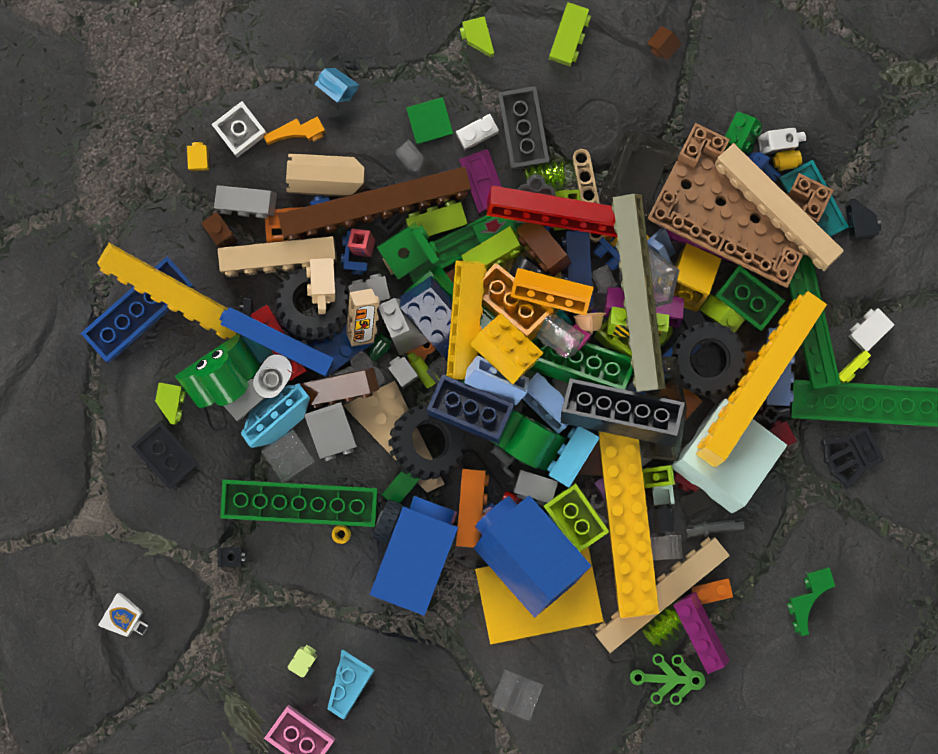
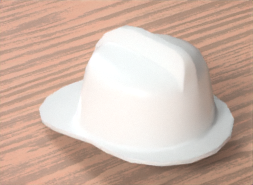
M282 355L269 356L253 379L255 391L265 398L277 396L291 377L292 373L289 372H292L290 361Z

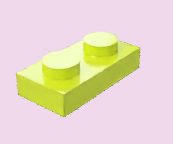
M866 350L860 352L839 373L841 383L845 381L848 383L855 377L856 374L854 372L858 368L863 369L869 363L868 358L871 355Z

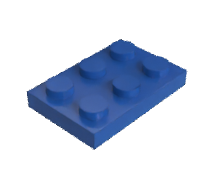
M346 324L345 327H342V332L339 335L335 333L334 338L330 341L324 339V343L318 344V341H313L312 344L306 345L335 359L327 374L328 377L373 343L351 346L346 333Z

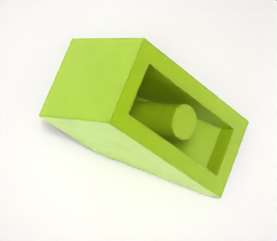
M485 16L462 22L463 28H460L462 40L466 39L468 45L489 57H494V50Z
M711 294L699 308L713 322L731 328L730 330L733 333L736 332L745 320L731 307Z
M672 465L642 469L644 488L675 484Z

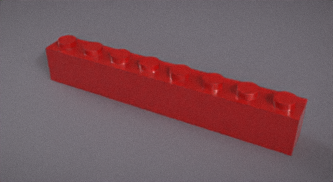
M491 185L487 197V216L617 237L614 229V223L616 222L615 214L610 205Z

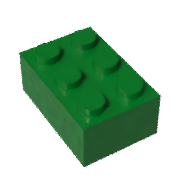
M740 265L733 271L714 296L745 319L744 321L757 332H761L785 302L784 299Z

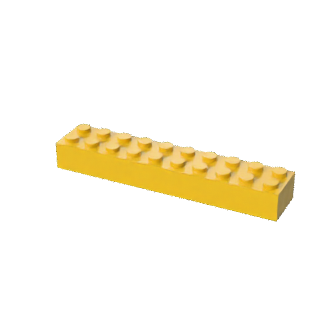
M809 291L804 295L800 294L788 306L789 311L781 317L778 322L779 326L769 335L768 343L764 344L759 350L758 354L760 356L753 360L748 367L749 372L739 381L738 385L740 387L731 393L728 398L729 403L719 411L717 416L720 418L710 425L707 430L709 434L698 443L697 448L699 450L696 453L697 456L713 467H717L727 459L827 305Z
M597 431L598 437H600L598 442L619 617L626 618L659 614L639 440Z

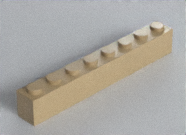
M734 143L717 158L714 165L718 172L722 175L725 174L730 179V183L735 188H739L743 192L744 197L757 206L760 213L766 214L771 219V223L785 233L789 241L799 246L800 252L808 255L817 268L825 271L841 256L844 250Z
M707 537L700 543L702 547L697 551L691 550L685 555L687 558L682 563L678 561L670 568L672 571L669 574L665 575L663 573L655 580L657 582L656 590L659 613L730 556L715 537L712 539ZM616 611L611 616L612 620L607 624L603 622L596 628L597 632L595 635L611 653L658 614L620 618L619 612Z

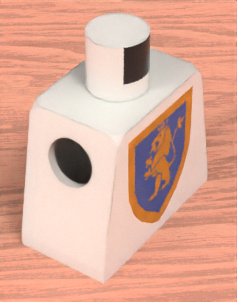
M796 128L771 130L757 137L760 153L764 155L795 149L799 144L806 143L805 133H797Z
M121 593L116 594L98 625L126 637L130 636L133 630L143 635L148 628L147 624L139 620L143 611Z

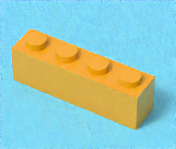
M518 268L510 297L586 316L593 287Z

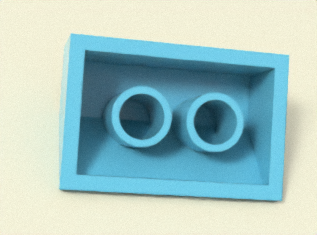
M582 427L572 428L567 436L570 438L567 445L562 444L557 452L560 455L556 462L553 460L547 469L549 471L548 476L568 488L600 438Z

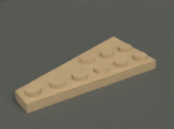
M395 381L372 392L373 396L360 397L343 405L389 454L393 450L392 446H389V440L392 438L389 435L390 431L394 428L395 421L405 412L409 411ZM416 427L412 435L414 449L423 458L433 460ZM441 477L433 480L432 478L429 480L420 479L417 482L427 493L444 485Z

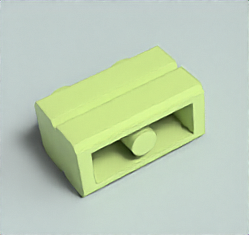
M308 645L300 647L288 665L289 670L300 677H305L317 658L316 650Z

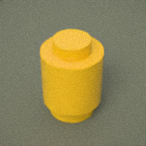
M791 149L776 152L775 157L772 158L773 166L778 171L797 168L799 165H802L800 151Z

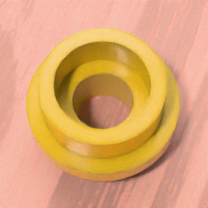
M337 525L334 527L332 538L336 543L344 544L349 541L351 531L347 526ZM340 530L345 532V536L343 538H340L338 536V532Z

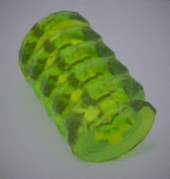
M562 161L559 167L556 162H553L552 168L547 163L544 170L541 165H538L537 171L533 166L530 167L529 172L524 168L526 182L531 175L538 174L545 179L546 184L549 185V182H551L553 187H556L557 181H559L561 186L564 184L565 172Z
M665 609L667 616L660 614L661 621L654 619L655 627L649 624V632L645 629L642 630L644 636L655 648V644L663 645L661 639L668 641L667 633L672 636L674 635L673 628L678 631L680 630L678 623L682 624L674 610Z

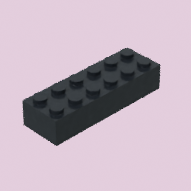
M570 379L561 411V423L676 447L685 402Z

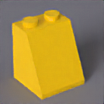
M686 243L680 252L662 295H674L678 298H684V308L697 312L710 294L721 258Z

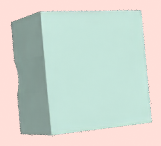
M725 398L711 409L698 427L694 438L684 447L672 464V468L689 482L702 488L713 500L729 512L734 513L746 506L787 444L752 419L723 463L713 467L697 456L696 453L699 450L697 448L698 443L709 434L707 432L708 428L720 418L717 415L722 407L729 403Z

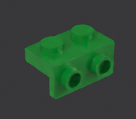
M737 111L725 135L726 138L730 139L725 149H728L734 143L748 157V154L753 150L756 138L762 131V123L755 117Z

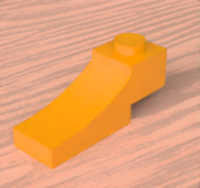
M317 116L300 125L298 119H295L263 137L268 145L289 138H307L308 141L313 140L315 142L323 138V134L326 132Z

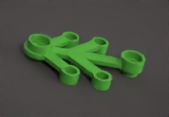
M659 653L653 655L652 661L655 665H659L667 675L644 674L639 669L633 670L630 674V680L634 685H642L644 682L666 683L657 692L651 694L650 699L654 704L661 703L662 698L677 684L685 685L677 693L670 695V702L673 705H679L682 698L689 691L699 690L705 685L704 675L699 671H692L679 654L674 655L671 661L673 665L679 666L686 676H678ZM656 656H661L662 660L660 663L655 662ZM675 657L681 658V662L679 664L674 663ZM640 674L641 680L635 681V675ZM694 677L699 678L698 684H693L692 679ZM659 695V701H653V696ZM677 695L679 701L673 702L672 697Z

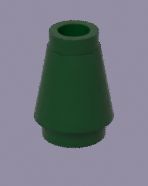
M380 333L379 336L376 335L367 356L374 362H377L392 347L393 340L383 333Z

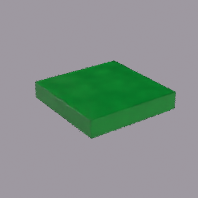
M443 97L406 107L417 145L453 135Z

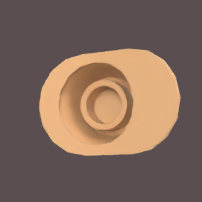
M587 313L586 316L576 314L573 315V318H575L576 324L581 329L592 335L593 331L601 329L603 316L606 313Z

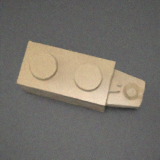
M333 258L310 259V267H306L307 278H311V284H307V294L312 296L313 304H318V314H326V303L335 302Z

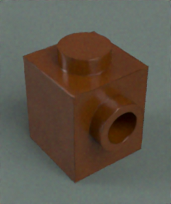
M663 26L647 42L651 48L650 52L656 58L662 57L665 60H668L682 44L672 31Z

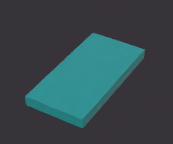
M813 160L779 177L787 194L799 173L827 186ZM832 195L817 224L830 237L849 227Z

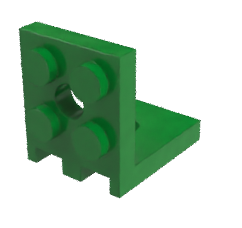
M416 222L377 246L397 279L402 278L429 259L434 264L439 260L437 255L440 254L434 242H428L427 238L429 236L422 225L418 226ZM401 248L409 250V255L406 258H401L398 255V251Z

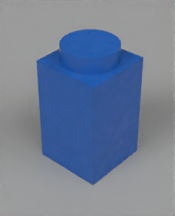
M530 495L518 505L510 496L506 497L475 525V528L482 537L474 546V549L534 618L576 584L591 567V564Z
M417 496L413 497L410 508L403 506L370 595L425 616L458 526L453 525L457 512Z

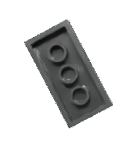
M536 86L499 92L498 100L511 171L548 165L549 156Z

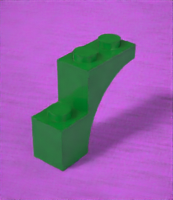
M829 567L805 573L804 584L807 590L810 589V592L788 598L790 603H787L789 614H793L795 620L792 622L795 633H799L800 636L809 635L808 615L814 601L823 592L835 587Z

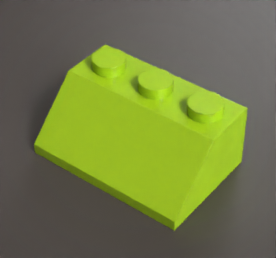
M574 483L544 505L561 532L579 552L609 533V529L577 483Z

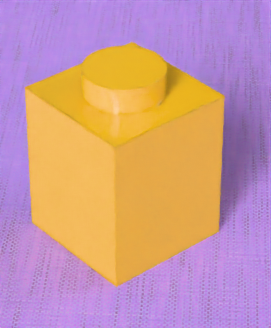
M194 142L192 146H187L188 169L190 171L209 170L207 145H203V142Z

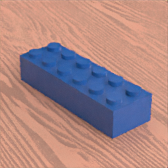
M166 257L154 267L188 287L195 288L192 282L169 257ZM133 286L81 332V335L107 363H110L170 310L167 307L168 304L163 301L158 303L152 300L150 294L146 292L141 294Z

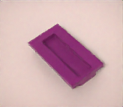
M488 149L459 159L461 166L466 167L471 194L478 213L487 210V197L491 185L502 187Z

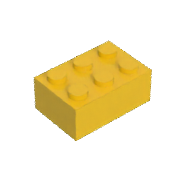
M502 313L482 329L470 344L511 384L520 379L543 355V352Z

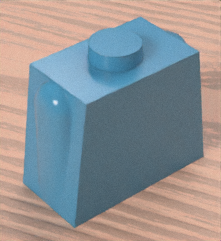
M336 68L324 69L315 83L318 88L336 102L350 101L360 86Z

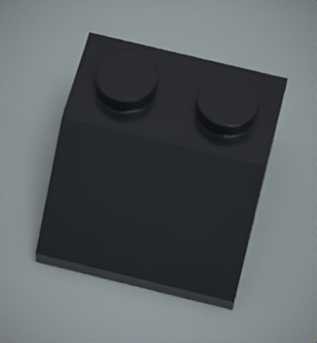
M855 198L848 200L845 203L850 241L877 236L879 231H881L880 219H877V215Z

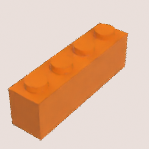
M462 469L456 546L474 548L482 537L475 528V525L486 515V513H482L483 505L487 506L488 494H484V487L489 484V475H486V470Z

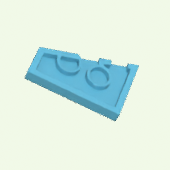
M342 649L327 709L340 718L345 719L375 669Z

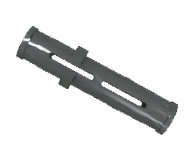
M741 517L710 523L705 521L702 524L685 526L686 537L702 535L707 537L709 534L744 530V521Z

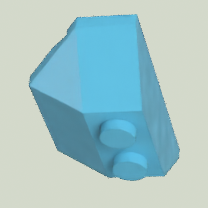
M300 384L285 386L277 396L265 398L250 411L241 435L251 448L277 442L305 417L304 414L310 400L309 395Z

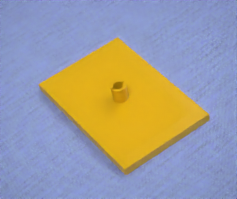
M589 547L580 553L591 564V567L576 584L535 618L489 566L476 568L490 645L604 622Z

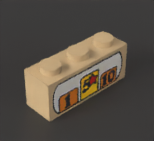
M372 289L350 292L346 333L351 346L374 343V336L377 334V308L380 307V302Z

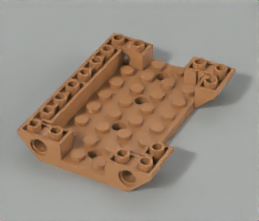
M695 123L647 220L787 288L803 253L800 252L799 246L785 238V233L780 228H776L766 214L760 213L757 206L744 197L743 192L739 188H735L730 183V179L725 174L722 175L716 169L714 164L717 158L724 152L730 139ZM799 173L792 188L786 195L818 224L833 193V189ZM688 182L691 188L683 189L681 183ZM721 198L724 200L725 205L718 206L715 200ZM756 215L760 222L753 223L750 220V216Z

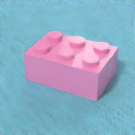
M290 705L286 707L264 738L285 754H325L335 740L334 737Z

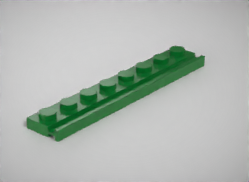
M486 215L434 241L440 252L437 255L439 260L432 264L429 259L409 272L413 283L438 266L444 268L462 259L461 255L480 245L472 226L492 216ZM511 220L515 227L514 230L516 232V229H518L520 226L524 224L516 223V220Z
M803 254L789 283L792 301L800 294L804 295L807 291L822 301L814 264L808 255ZM823 310L802 342L812 390L841 384Z

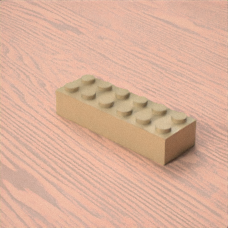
M333 236L218 248L220 272L227 277H238V273L257 275V271H263L266 274L276 273V269H283L285 272L295 271V267H302L303 270H306V267H310V259L333 258V263H338L336 242Z

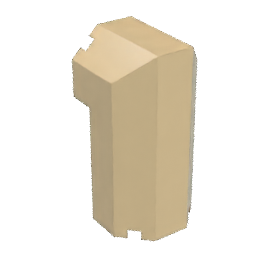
M305 154L288 155L290 160L287 161L286 183H289L290 188H286L287 194L323 195L343 198L358 194L365 188V168L354 157Z

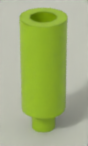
M414 352L407 356L410 359L409 364L425 387H432L438 379L421 356H416Z

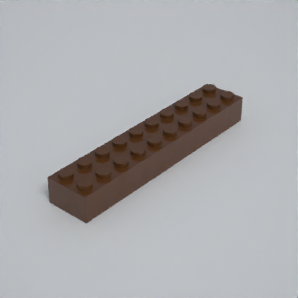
M461 167L278 214V219L284 241L300 240V237L306 235L307 238L318 236V232L326 231V233L335 232L337 227L344 226L345 229L351 228L363 221V224L370 223L380 216L382 219L390 218L396 212L406 214L411 212V209L414 207H418L421 210L430 207L431 203L437 202V205L447 203L451 198L461 200L467 198L466 195L470 193L471 186L466 167Z

